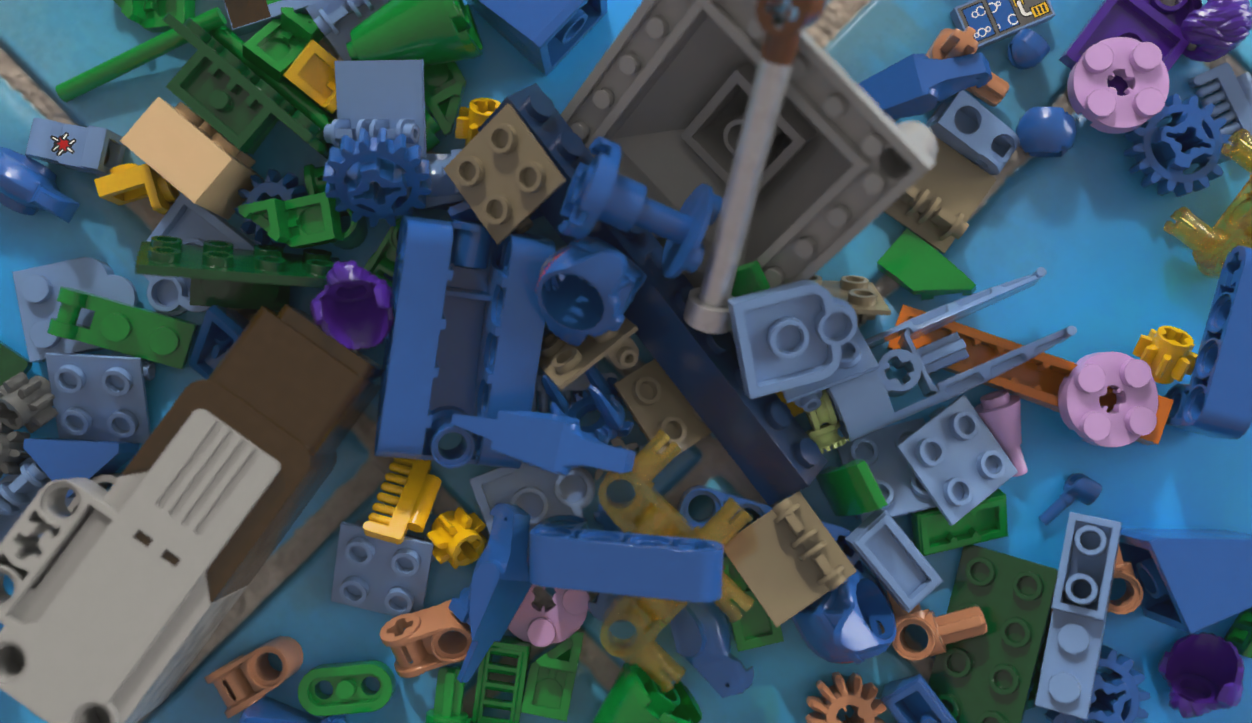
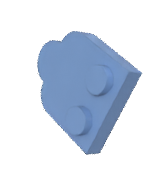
M180 193L146 240V242H151V237L172 236L182 239V245L203 246V242L207 240H220L233 243L234 249L252 251L254 246L257 245L221 216L194 204L182 193ZM143 275L150 281L147 288L148 301L158 313L168 316H179L187 311L206 312L210 308V306L190 305L191 278Z
M80 257L12 272L29 362H46L45 354L47 352L83 354L106 349L47 333L51 318L57 319L61 302L56 300L61 286L137 306L138 303L137 291L131 281L125 277L115 275L112 268L105 262L90 257ZM81 308L77 324L90 327L95 311Z
M800 280L727 299L744 393L749 399L828 378L840 365L842 358L841 345L848 343L857 330V315L854 308L845 300L832 297L827 289L811 280Z
M522 462L519 469L499 467L469 479L489 534L491 533L494 518L493 515H490V511L498 503L518 505L531 515L527 558L529 557L531 529L550 516L573 515L583 517L582 509L591 503L595 495L594 479L583 467L573 468L568 476H562Z

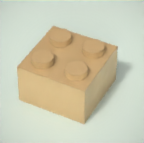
M158 96L120 140V142L194 204L227 220L235 213L234 208L242 205L245 201L244 198L238 195V190L246 189L251 192L254 187L251 184L250 175L261 177L251 168L256 161L250 155L240 151L181 101L176 107H173Z

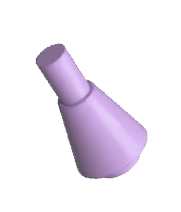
M1007 390L994 391L980 398L981 404L977 405L974 409L1017 469L1018 473L1013 477L1026 474L1028 469L1020 447L1022 444L1020 396L1009 395Z

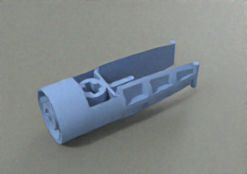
M1039 267L1031 275L953 301L865 339L869 349L900 336L898 344L901 349L890 350L884 354L878 362V369L825 389L834 408L837 421L841 425L839 429L848 442L854 441L931 406L956 397L1077 333L1075 326L1066 327L939 382L936 385H933L930 374L969 357L963 338H960L958 332H954L918 349L913 344L912 340L1034 286L1046 275V269ZM890 363H893L896 369L905 368L907 374L902 379L904 384H900L897 378L888 380L886 373L891 368ZM918 383L924 397L928 398L894 412L889 397L903 396Z

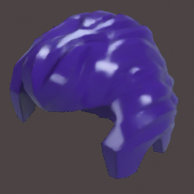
M1207 0V3L1200 9L1189 13L1181 25L1182 37L1197 47L1195 50L1185 49L1182 54L1191 60L1212 62L1238 47L1252 29V8L1250 7V2L1248 0Z
M356 261L335 262L332 270L327 274L328 283L325 285V289L310 302L315 323L322 326L327 336H331L350 350L359 351L362 348H376L379 344L383 343L384 338L389 335L393 326V289L386 280L379 279L376 275H372L370 271L357 266Z
M1202 632L1181 637L1175 641L1170 652L1165 651L1158 663V671L1163 679L1168 682V687H1170V701L1168 705L1174 711L1178 710L1183 718L1188 719L1202 716L1212 710L1230 709L1237 706L1241 701L1245 669L1244 661L1238 654L1237 647L1232 642L1225 641L1221 636Z

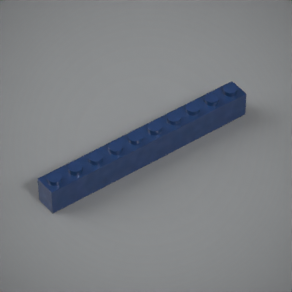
M535 83L506 97L478 128V132L507 103L511 104L566 180L538 209L565 244L568 245L570 242L575 241V239L558 231V225L564 220L569 221V218L560 215L561 208L579 163L582 162L590 166L594 157L584 146L582 139L573 132L554 107L551 99ZM596 221L587 236L599 238L611 244L647 275L643 286L637 291L633 301L623 315L637 326L639 330L635 334L766 503L770 506L808 487L828 462L827 459L820 452L818 445L810 439L793 417L788 406L779 399L776 393L754 399H749L744 393L735 340L730 331L723 334H710L699 331L686 323L684 312L689 292L694 287L683 273L675 279H668L663 276L661 263L664 248L651 232L635 225L629 232L625 233Z

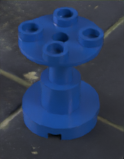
M601 136L597 137L587 149L591 154L595 155L590 166L582 162L579 163L567 190L560 215L569 218V221L564 220L558 225L559 233L581 241L588 235L596 221L625 233L629 232L635 225L667 239L661 263L664 277L675 279L683 270L694 273L700 266L705 253V245L701 244L708 225L711 226L717 220L723 198L713 194L711 186L700 184L685 200L680 211L646 197V185L618 173L621 146Z

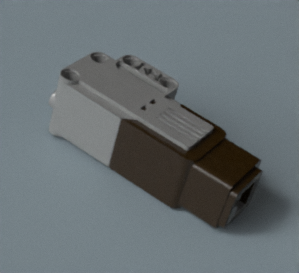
M285 304L281 311L277 312L261 306L209 378L192 382L184 389L123 473L103 474L91 480L87 478L60 479L46 484L0 543V622L5 625L0 631V689L27 707L34 715L48 723H137L138 720L160 706L168 698L174 686L334 469L337 462L336 449L380 390L381 375L384 372L382 366L360 350H350L331 336H327L322 326L316 325L311 315L298 308ZM112 483L113 486L109 491H107L106 489L108 485ZM71 489L76 496L69 506L66 507L65 496L68 490ZM44 533L41 538L37 537L38 534ZM5 575H8L13 581L14 592L12 596L3 587Z

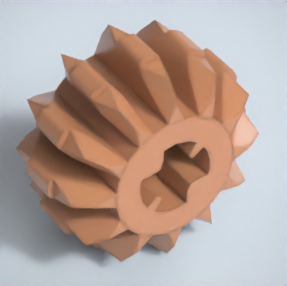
M839 672L832 673L833 686L828 688L825 682L819 680L815 685L822 694L821 697L808 696L806 699L807 705L815 710L805 717L806 723H885L878 717V715L887 710L881 699L875 698L878 689L872 682L862 685V677L858 673L853 672L845 683L843 676ZM850 705L854 710L853 715L849 718L845 714L846 720L841 721L837 716L838 711L843 708L847 712L846 706Z

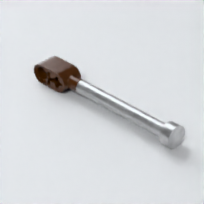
M757 0V20L766 32L702 285L689 292L684 312L686 323L699 331L710 334H723L732 328L727 299L734 298L730 294L802 30L819 20L826 0H790V6L785 4L784 0ZM792 7L798 9V13L794 17H791Z

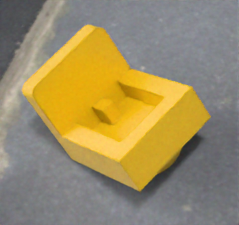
M311 40L282 76L328 113L333 114L337 110L334 61L338 60L317 42Z
M134 163L118 165L109 170V175L94 179L100 198L120 206L149 197L152 209L163 215L167 213L179 196V190L147 163L139 166Z

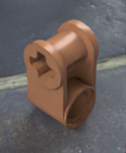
M451 600L414 613L401 614L392 618L381 628L379 633L380 639L384 645L391 648L396 659L394 663L395 670L400 677H416L426 671L465 660L472 642L471 628L469 624L462 623L448 608Z
M278 636L245 656L244 654L240 655L207 675L204 679L207 684H214L227 707L224 713L227 719L263 698L266 693L294 675L303 663L304 653L301 645L295 639L289 636ZM269 653H274L281 659L282 671L272 668L268 661Z

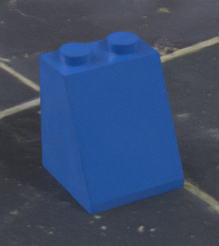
M466 0L471 8L545 76L561 62L608 12L607 0Z
M1121 528L1119 546L1123 561H1130L1132 563L1135 578L1143 588V599L1140 606L1146 617L1192 634L1252 607V535L1229 530Z

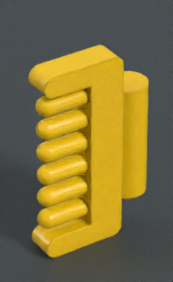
M393 458V462L389 465L390 471L407 475L408 477L392 472L385 474L387 481L403 485L404 487L388 482L381 484L382 491L396 494L400 497L384 492L377 494L376 498L378 501L395 505L396 507L379 502L374 503L372 509L375 512L392 517L370 513L368 515L369 521L363 524L366 536L394 544H402L408 529L419 533L424 531L442 483L439 477L430 474L432 469L431 460Z

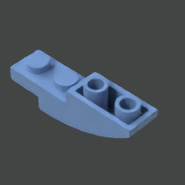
M1073 512L1069 513L1051 607L1053 612L1035 701L1036 706L1088 719L1107 620L1122 522Z

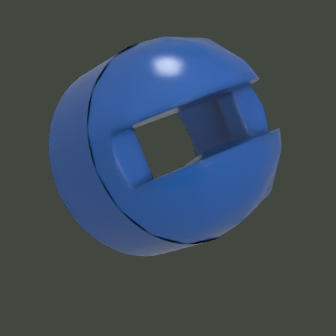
M1022 28L1008 46L1007 59L1012 66L1018 69H1029L1041 63L1050 52V47L1039 34L1030 29Z

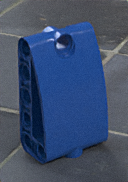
M402 215L392 280L394 319L390 333L385 337L382 364L384 372L381 375L374 446L375 456L433 460L442 467L449 469L459 468L465 464L514 469L521 467L522 462L491 450L492 440L451 424L453 413L497 419L498 411H531L545 327V319L535 291L543 264L556 252L553 240L542 235L517 234L513 231L502 243L496 244L487 229L480 222L459 219L449 222ZM455 432L462 435L461 442L453 449L446 450L438 446L440 439L448 433Z

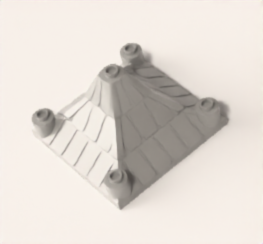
M643 0L561 113V116L573 132L582 139L587 149L599 136L620 145L621 159L618 173L646 185V197L680 211L685 200L700 184H707L712 187L713 194L724 199L766 32L757 20V0ZM805 29L802 30L738 265L739 267L758 260L771 288L800 280H809L936 163L935 159L938 151L937 139L930 128L915 121L901 122L897 125L880 110V107L857 83H854L847 76V73L836 61L814 42V39ZM719 216L714 224L708 225L701 244L705 245V253L700 266L694 273H689L685 270L682 272L694 288L701 287ZM653 234L664 248L667 239ZM731 328L730 333L734 339L733 330Z

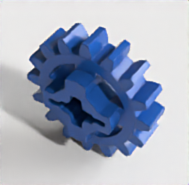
M1173 94L1166 99L1165 105L1159 113L1137 129L1125 133L1124 137L1134 142V146L1123 151V155L1135 157L1136 163L1131 166L1129 172L1130 174L1139 171L1144 173L1145 176L1141 182L1142 187L1145 188L1157 183V195L1163 196L1174 191L1176 197H1181L1192 193V190L1197 192L1209 187V180L1223 175V170L1217 164L1231 159L1232 155L1222 150V145L1232 141L1233 137L1232 135L1220 133L1219 128L1227 122L1225 117L1214 120L1210 116L1215 105L1210 103L1200 109L1197 107L1198 96L1192 95L1181 101L1179 94ZM1172 118L1171 122L1161 128L1156 127L1162 119ZM1192 164H1199L1191 174L1183 175L1184 170L1190 168Z
M362 128L359 131V140L354 141L349 136L344 135L341 137L340 149L330 148L328 162L324 166L323 181L326 182V197L336 198L335 209L338 212L349 208L352 210L351 221L357 222L362 216L369 217L370 227H376L379 219H386L387 223L392 227L396 226V216H413L414 207L419 209L425 208L426 195L431 194L430 161L421 160L422 148L419 145L406 148V135L401 133L395 140L387 139L388 133L386 128H381L378 132V137H370L367 130Z
M1103 645L1098 667L1109 668L1113 673L1110 675L1106 672L1096 673L1088 719L1050 709L1044 715L1052 723H1077L1078 719L1083 722L1092 719L1096 723H1133L1136 717L1148 718L1149 713L1140 708L1139 704L1140 701L1150 699V693L1137 687L1146 678L1143 673L1131 669L1134 663L1133 660L1122 654L1117 656L1116 650Z

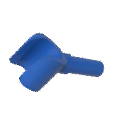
M1082 473L1072 474L1067 478L1064 484V492L1059 496L1060 498L1038 518L1047 526L1070 506L1075 499L1085 505H1090L1099 497L1102 486Z

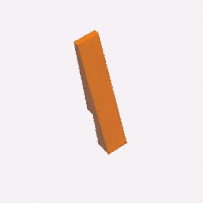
M903 304L895 326L926 312ZM952 322L912 340L915 348L918 349L954 332H958L960 338H963L967 346L965 349L969 357L943 368L957 375L1024 346L957 322ZM901 337L890 340L887 349H901L898 344ZM1043 352L983 384L997 390H1007L1011 395L1020 396L1021 399L1059 412V386L1063 378L1069 377L1072 369L1078 364L1074 365V362ZM1107 386V394L1099 396L1100 406H1108L1107 413L1114 408V404L1117 401L1116 394L1112 392L1113 389ZM1158 395L1157 424L1150 434L1142 435L1136 440L1137 442L1145 445L1159 444L1174 400Z

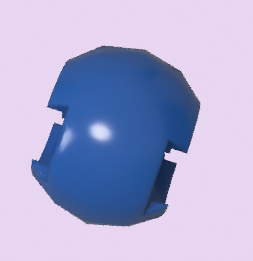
M1060 107L1030 108L1020 117L1016 128V134L1020 139L1019 147L1025 153L1028 152L1029 156L1061 157L1074 145L1077 136L1076 120Z

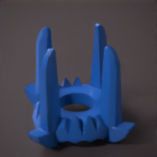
M593 365L584 372L591 385L588 386V390H583V396L577 393L574 394L575 402L571 401L570 404L548 376L544 375L541 378L542 386L552 402L548 410L550 414L565 415L581 420L589 411L599 410L601 416L598 421L587 427L581 426V431L592 434L606 445L617 436L626 437L631 432L633 422L625 421L624 407L617 398L618 392L613 384L618 382L617 378L608 377L606 381L596 366Z

